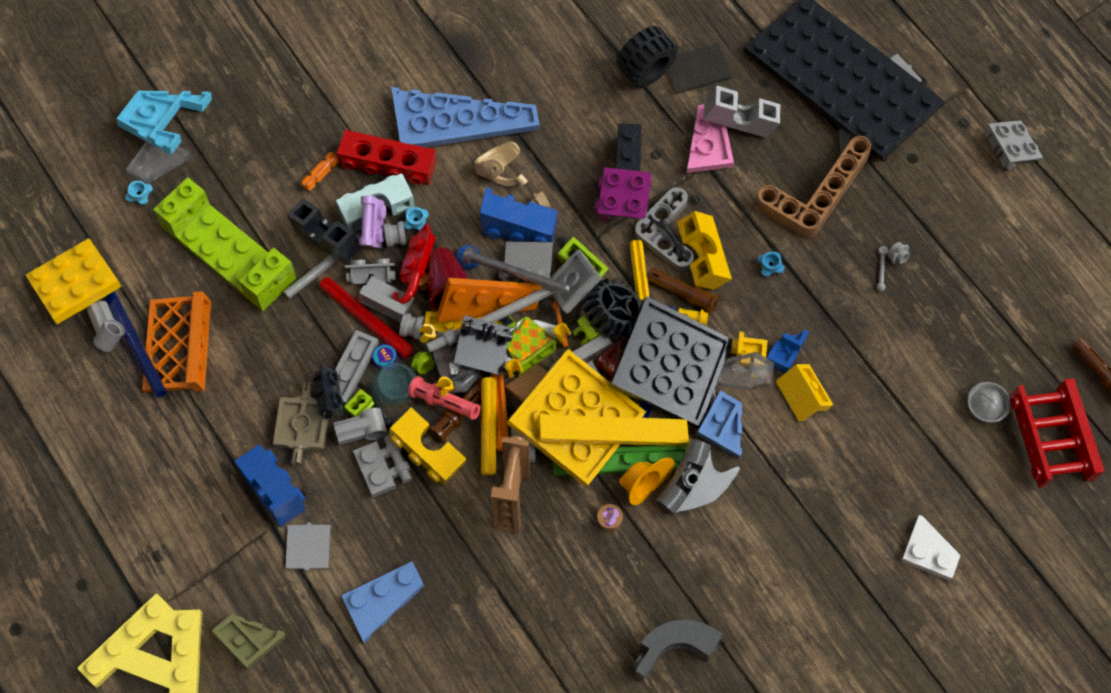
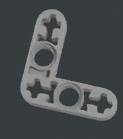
M675 187L670 189L646 213L644 219H640L637 222L635 236L637 240H641L644 246L679 272H685L690 269L689 264L693 262L692 252L690 260L679 263L678 257L682 258L681 251L666 231L659 227L658 223L660 220L655 217L657 211H665L668 217L664 220L669 225L685 209L688 195L684 189ZM673 197H681V202L677 200L671 209L670 205L672 204ZM652 222L653 225L650 228V234L648 232L642 234V228L646 230ZM664 240L669 242L671 246L667 250H662L657 246L658 242ZM681 243V245L684 247L685 250L690 251L686 246H684V245Z

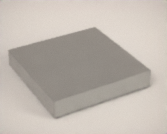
M577 250L550 278L571 287L570 293L563 294L557 292L553 296L562 310L569 313L602 279L580 250Z

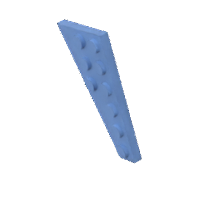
M391 87L400 142L431 147L540 130L536 105L507 102L505 104L493 102L492 99L481 101L473 100L468 96L436 92L434 94L421 93L420 90H411L409 92Z

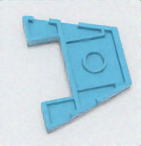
M137 91L116 118L117 124L124 130L172 155L181 143L180 134L163 130L180 107L203 112L212 100L211 92H202V95H191V91H182L180 95H168V91Z

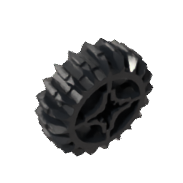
M605 278L602 281L600 280L585 295L582 301L584 304L582 310L586 312L585 319L591 321L590 326H595L598 329L597 333H604L605 338L611 336L614 341L618 339L624 341L628 338L643 301L638 298L639 293H634L631 290L632 286H625L624 281L618 283L616 278L612 280Z

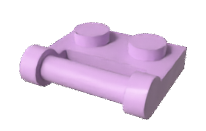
M361 196L360 204H363L362 234L359 237V245L370 248H382V243L385 240L383 219L386 217L384 201L374 196Z

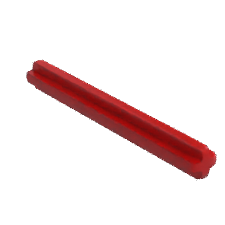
M325 277L320 282V288L382 341L391 345L401 357L407 359L413 353L411 345L330 277Z

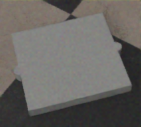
M310 522L307 525H288L286 570H305L309 572L310 570L329 569L331 526L312 525Z

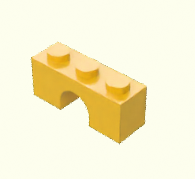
M693 211L678 221L677 224L683 243L693 247L699 259L689 264L695 285L715 290L732 279L713 216Z
M411 407L390 428V440L397 448L401 449L403 447L409 453L408 457L415 465L419 466L421 464L428 471L426 474L435 483L440 482L444 486L465 464L466 458L449 442L436 451L426 449L421 442V437L428 431L429 423Z

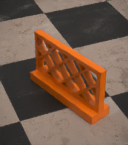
M203 291L193 292V296L150 300L142 386L144 392L193 389L195 392L205 391L211 301ZM184 304H191V310L184 317L177 312ZM168 306L170 310L159 319L156 316L157 307ZM176 314L181 320L170 329L164 323ZM187 324L189 326V333L183 339H180L175 333ZM163 326L168 332L157 341L154 338L155 332ZM174 336L179 342L168 352L163 345ZM184 346L188 349L187 356L179 362L174 355ZM161 348L166 355L155 364L152 361L153 355ZM172 358L177 365L166 374L161 368ZM183 369L186 372L185 382L175 383L172 378ZM159 370L165 377L158 384L150 385L151 377Z

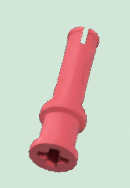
M419 376L411 381L408 389L410 397L421 398L425 400L426 404L431 406L438 404L472 420L478 417L480 405L450 393L443 397L440 395L442 387H436V383L429 384Z

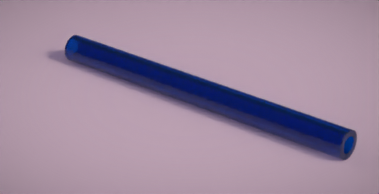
M114 291L104 298L116 321L124 327L125 332L123 335L155 397H163L167 390Z

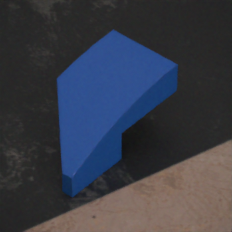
M803 330L801 334L790 336L788 333L782 334L780 340L776 341L768 354L765 364L783 373L789 371L809 331Z

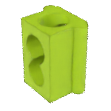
M360 389L344 406L343 410L353 418L359 416L362 411L370 409L375 403L372 397ZM360 401H365L364 403L359 404V407H358V402H360Z

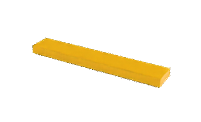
M540 414L538 416L540 442L687 446L689 442L687 420L547 414Z

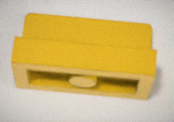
M796 364L776 380L778 387L800 422L805 421L816 411H827L834 406L810 364Z

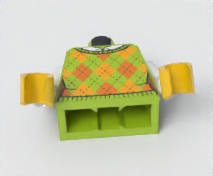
M510 315L502 318L499 325L510 327V332L513 333L512 341L507 344L503 368L508 372L510 378L514 377L513 372L515 371L518 375L526 372L556 350L555 338L560 343H563L565 341L563 335H571L569 328L565 323L552 325L536 319L531 320L529 317H524L517 323Z

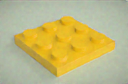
M90 238L26 274V277L56 324L61 323L122 287Z

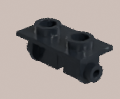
M321 364L319 365L320 370L316 371L313 376L316 395L324 394L317 398L318 414L321 415L322 419L331 418L332 413L344 416L339 375L336 370Z

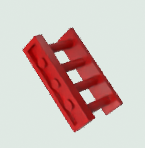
M1075 379L1064 380L1058 386L1056 392L1026 396L1023 385L1018 386L1010 395V406L1015 411L1032 466V477L1036 480L1038 488H1044L1053 479L1052 475L1081 472L1085 482L1096 480L1105 472ZM1058 402L1064 414L1034 419L1030 406ZM1060 425L1068 427L1071 438L1041 442L1037 431L1038 428ZM1073 448L1076 451L1078 462L1050 466L1044 453Z

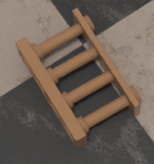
M510 436L509 438H502L505 475L503 485L492 488L491 504L494 529L520 533L519 488L521 480L530 481L529 441H525L524 438L519 436Z

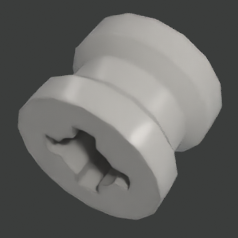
M403 221L398 222L396 225L384 224L387 248L392 247L394 244L406 245Z
M404 313L400 325V337L412 336L414 340L419 341L423 332H419V329L424 325L425 317L418 316L416 318L412 317L410 313Z

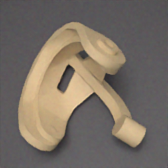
M506 142L496 146L474 161L476 175L485 177L500 185L514 186L519 184L522 187L528 182L522 173L512 179L500 177L504 172V167L512 162L520 153L519 146L514 142Z

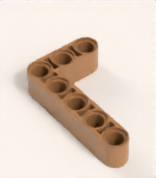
M863 136L854 137L807 205L772 185H766L758 192L757 207L759 211L802 237H814L866 163L871 149L870 141ZM859 148L862 149L864 152L858 153L854 151V149ZM847 166L850 167L852 170L845 171L841 167ZM829 185H837L839 189H831ZM770 197L774 201L765 202L763 198ZM824 203L827 207L820 208L816 204ZM790 209L794 213L786 214L783 212V210ZM811 221L814 223V226H806L803 222Z

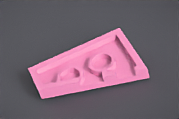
M704 104L698 105L687 173L733 167L734 161L726 126L704 120Z

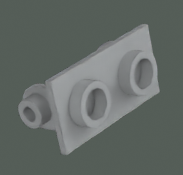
M375 259V264H366L365 260H351V265H345V268H351V273H346V280L351 282L352 285L366 284L369 281V274H373L374 278L384 283H391V280H396L395 271H391L390 266H396V264L390 263V259Z

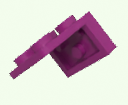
M604 167L603 176L599 177L598 190H601L600 199H596L595 213H598L600 221L609 222L610 216L644 219L647 213L651 174L643 171Z

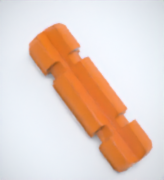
M329 152L324 157L325 160H321L309 172L310 175H306L301 180V185L307 191H311L316 186L315 183H319L331 171L330 168H334L339 163L337 155L333 152Z

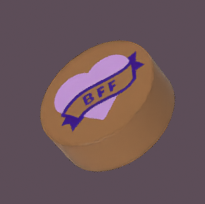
M606 504L599 509L597 522L602 529L614 531L622 524L623 514L618 506Z

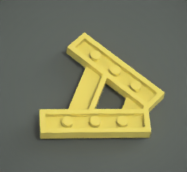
M156 593L77 669L96 688L117 669L166 687L170 689L169 693H198L202 611L173 610ZM157 631L172 636L171 662L138 649Z

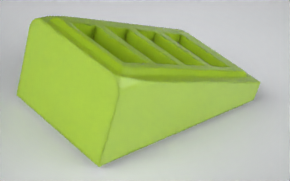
M572 237L555 256L556 259L564 264L570 258L567 254L572 249L574 251L580 250L592 266H596L599 269L597 273L600 277L609 269L575 237Z

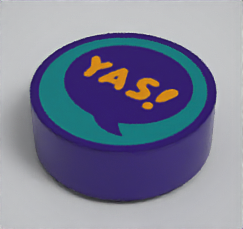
M388 344L377 346L372 353L373 363L381 370L393 368L397 363L396 350Z

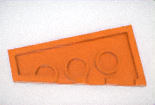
M448 278L436 318L439 323L461 320L463 315L473 318L483 317L542 289V287L532 283ZM538 302L517 312L534 310L537 308Z

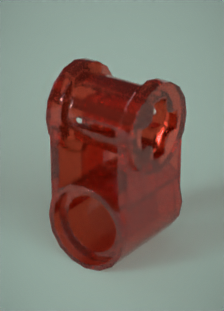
M626 336L618 339L594 364L597 370L600 369L610 378L609 381H611L621 356V349L624 348L627 341L625 339Z

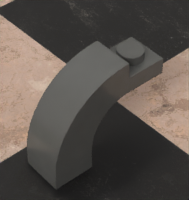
M674 620L664 623L652 630L642 640L640 650L645 652L646 655L641 653L634 663L633 667L636 668L634 677L644 682L657 660L664 653L675 649L690 651L707 662L721 641L723 634L713 627L695 620Z

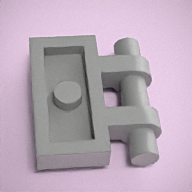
M390 435L384 438L387 446L381 450L376 441L353 451L373 498L395 489L394 478L400 476L403 483L412 480L409 473V464L404 461L401 455L402 448H397L391 442ZM392 457L395 464L391 469H388L385 459Z

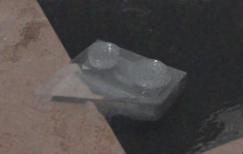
M145 142L126 168V171L129 175L148 184L188 161L192 156L189 151L179 146L170 155Z

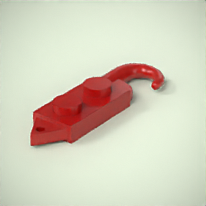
M427 223L424 224L417 235L412 236L400 272L402 282L407 284L408 287L402 297L398 298L397 292H394L392 296L393 300L401 304H406L414 297L420 279L424 276L436 237L432 234L431 227Z

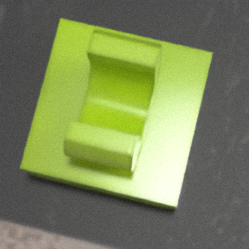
M586 315L577 320L581 327L576 328L574 331L576 336H580L583 332L585 333L586 337L581 341L582 345L604 334L602 332L597 333L598 329L595 326H590L591 321L585 319Z

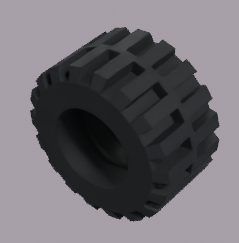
M650 26L641 30L627 41L617 56L616 65L635 87L642 88L657 81L670 69L678 55V47L660 27Z

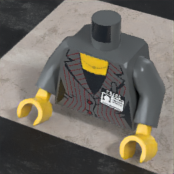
M424 324L419 329V332L425 333L420 337L422 343L435 340L443 336L442 333H444L435 330L430 324ZM457 343L451 346L445 345L431 352L440 378L435 386L442 387L440 395L443 397L448 393H466L480 377V370L453 363Z

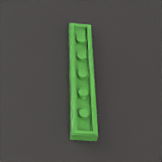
M687 446L618 447L598 474L626 473L637 462L654 464L664 458L673 459L675 462L673 472H675ZM553 461V476L570 475Z

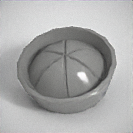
M979 383L968 393L967 403L970 413L980 422H998L1004 419L1010 412L1009 394L996 383Z

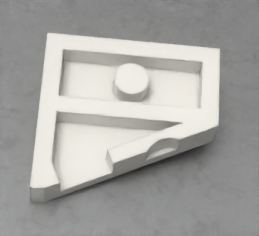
M919 515L901 562L951 581L960 554L923 516Z

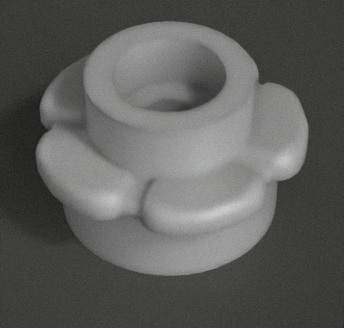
M897 242L891 247L887 256L891 259L892 264H903L910 255V252H908L909 246Z

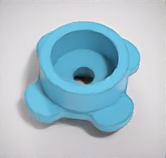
M133 181L128 187V193L125 196L126 200L145 205L148 203V196L153 191V188L150 184H145L142 181Z
M418 207L408 208L405 211L406 221L403 223L404 228L407 230L413 228L420 231L426 222V218L429 216L428 211Z

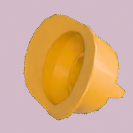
M664 458L654 464L648 462L633 464L619 480L620 485L629 493V502L632 505L642 503L673 473L675 462L672 458Z

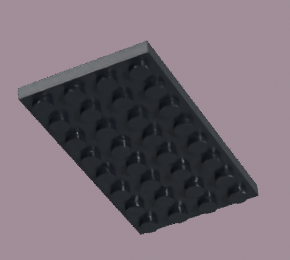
M815 0L797 1L744 48V52L851 138L857 136L866 137L871 143L870 153L880 161H884L943 107L945 102Z

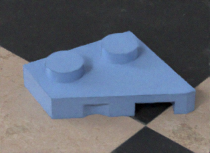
M720 390L696 435L739 458L742 454V448H740L742 403Z

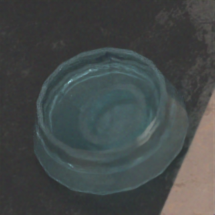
M390 362L382 366L377 372L374 380L375 390L385 402L402 404L412 398L408 394V389L411 381L417 376L414 370L407 364Z

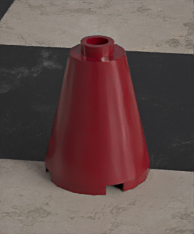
M444 247L434 249L429 256V304L435 312H438L448 278L470 279L452 251Z

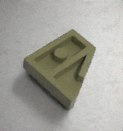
M235 614L228 616L212 630V635L246 671L286 638L283 631L278 630L276 632L263 627V624L246 621L243 617Z

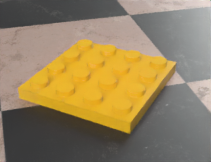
M567 349L508 420L507 424L584 487H587L620 444L540 442L538 416L540 414L642 418L646 411L624 393L610 387L609 381Z

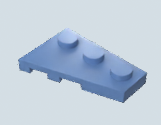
M410 562L341 595L363 642L368 641L380 626L382 627L399 608H402L424 587V584L413 562Z

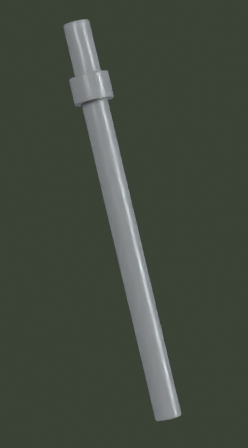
M545 287L479 319L494 323L557 293V291ZM460 328L454 331L450 329L442 333L443 336L426 343L428 351L433 352L445 345L451 346L457 343Z

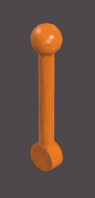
M553 301L551 307L555 310L558 324L563 323L559 309L560 305L557 301ZM564 334L563 338L565 341L563 342V347L565 348L569 346L566 334Z

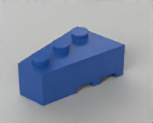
M486 187L480 211L482 235H486L491 239H509L512 242L553 243L557 226V210L530 201L525 205L514 201V196L508 194L506 198L492 194L493 189Z
M259 444L234 461L238 470L280 527L306 510L303 501L306 500L298 487L294 488L290 483L291 478L285 469H279L275 464L277 459L270 449L265 451Z

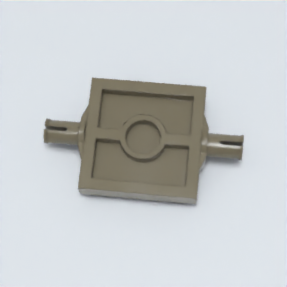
M306 382L302 383L301 396L294 398L280 397L273 445L276 448H289L293 450L292 465L297 463L299 466L302 464L303 451L325 450L329 419H322L321 415L318 414L317 400L311 397L313 384L309 382L308 385Z

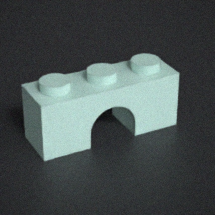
M402 173L396 176H389L377 184L367 185L355 193H347L336 200L338 211L345 226L354 232L362 229L363 204H360L361 196H374L377 199L383 200L384 205L391 210L393 216L405 212L408 208L415 207L413 194Z

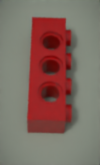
M349 130L344 131L337 151L339 165L346 169H359L368 174H381L388 177L402 173L405 180L416 185H430L437 163L435 149ZM362 153H368L365 156H360ZM385 158H390L388 161H383ZM407 163H413L411 166H405Z

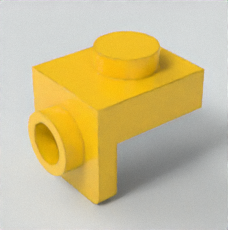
M739 331L738 339H733L731 354H736L735 363L765 366L768 340L744 337V332Z

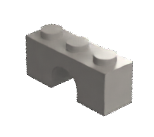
M716 85L705 99L704 120L768 138L780 124V104L759 98L752 105H739L737 91Z

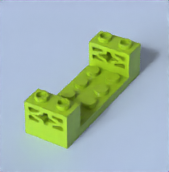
M188 177L153 209L160 226L262 312L296 280L290 260L275 248L269 252L263 249L212 207L205 191Z

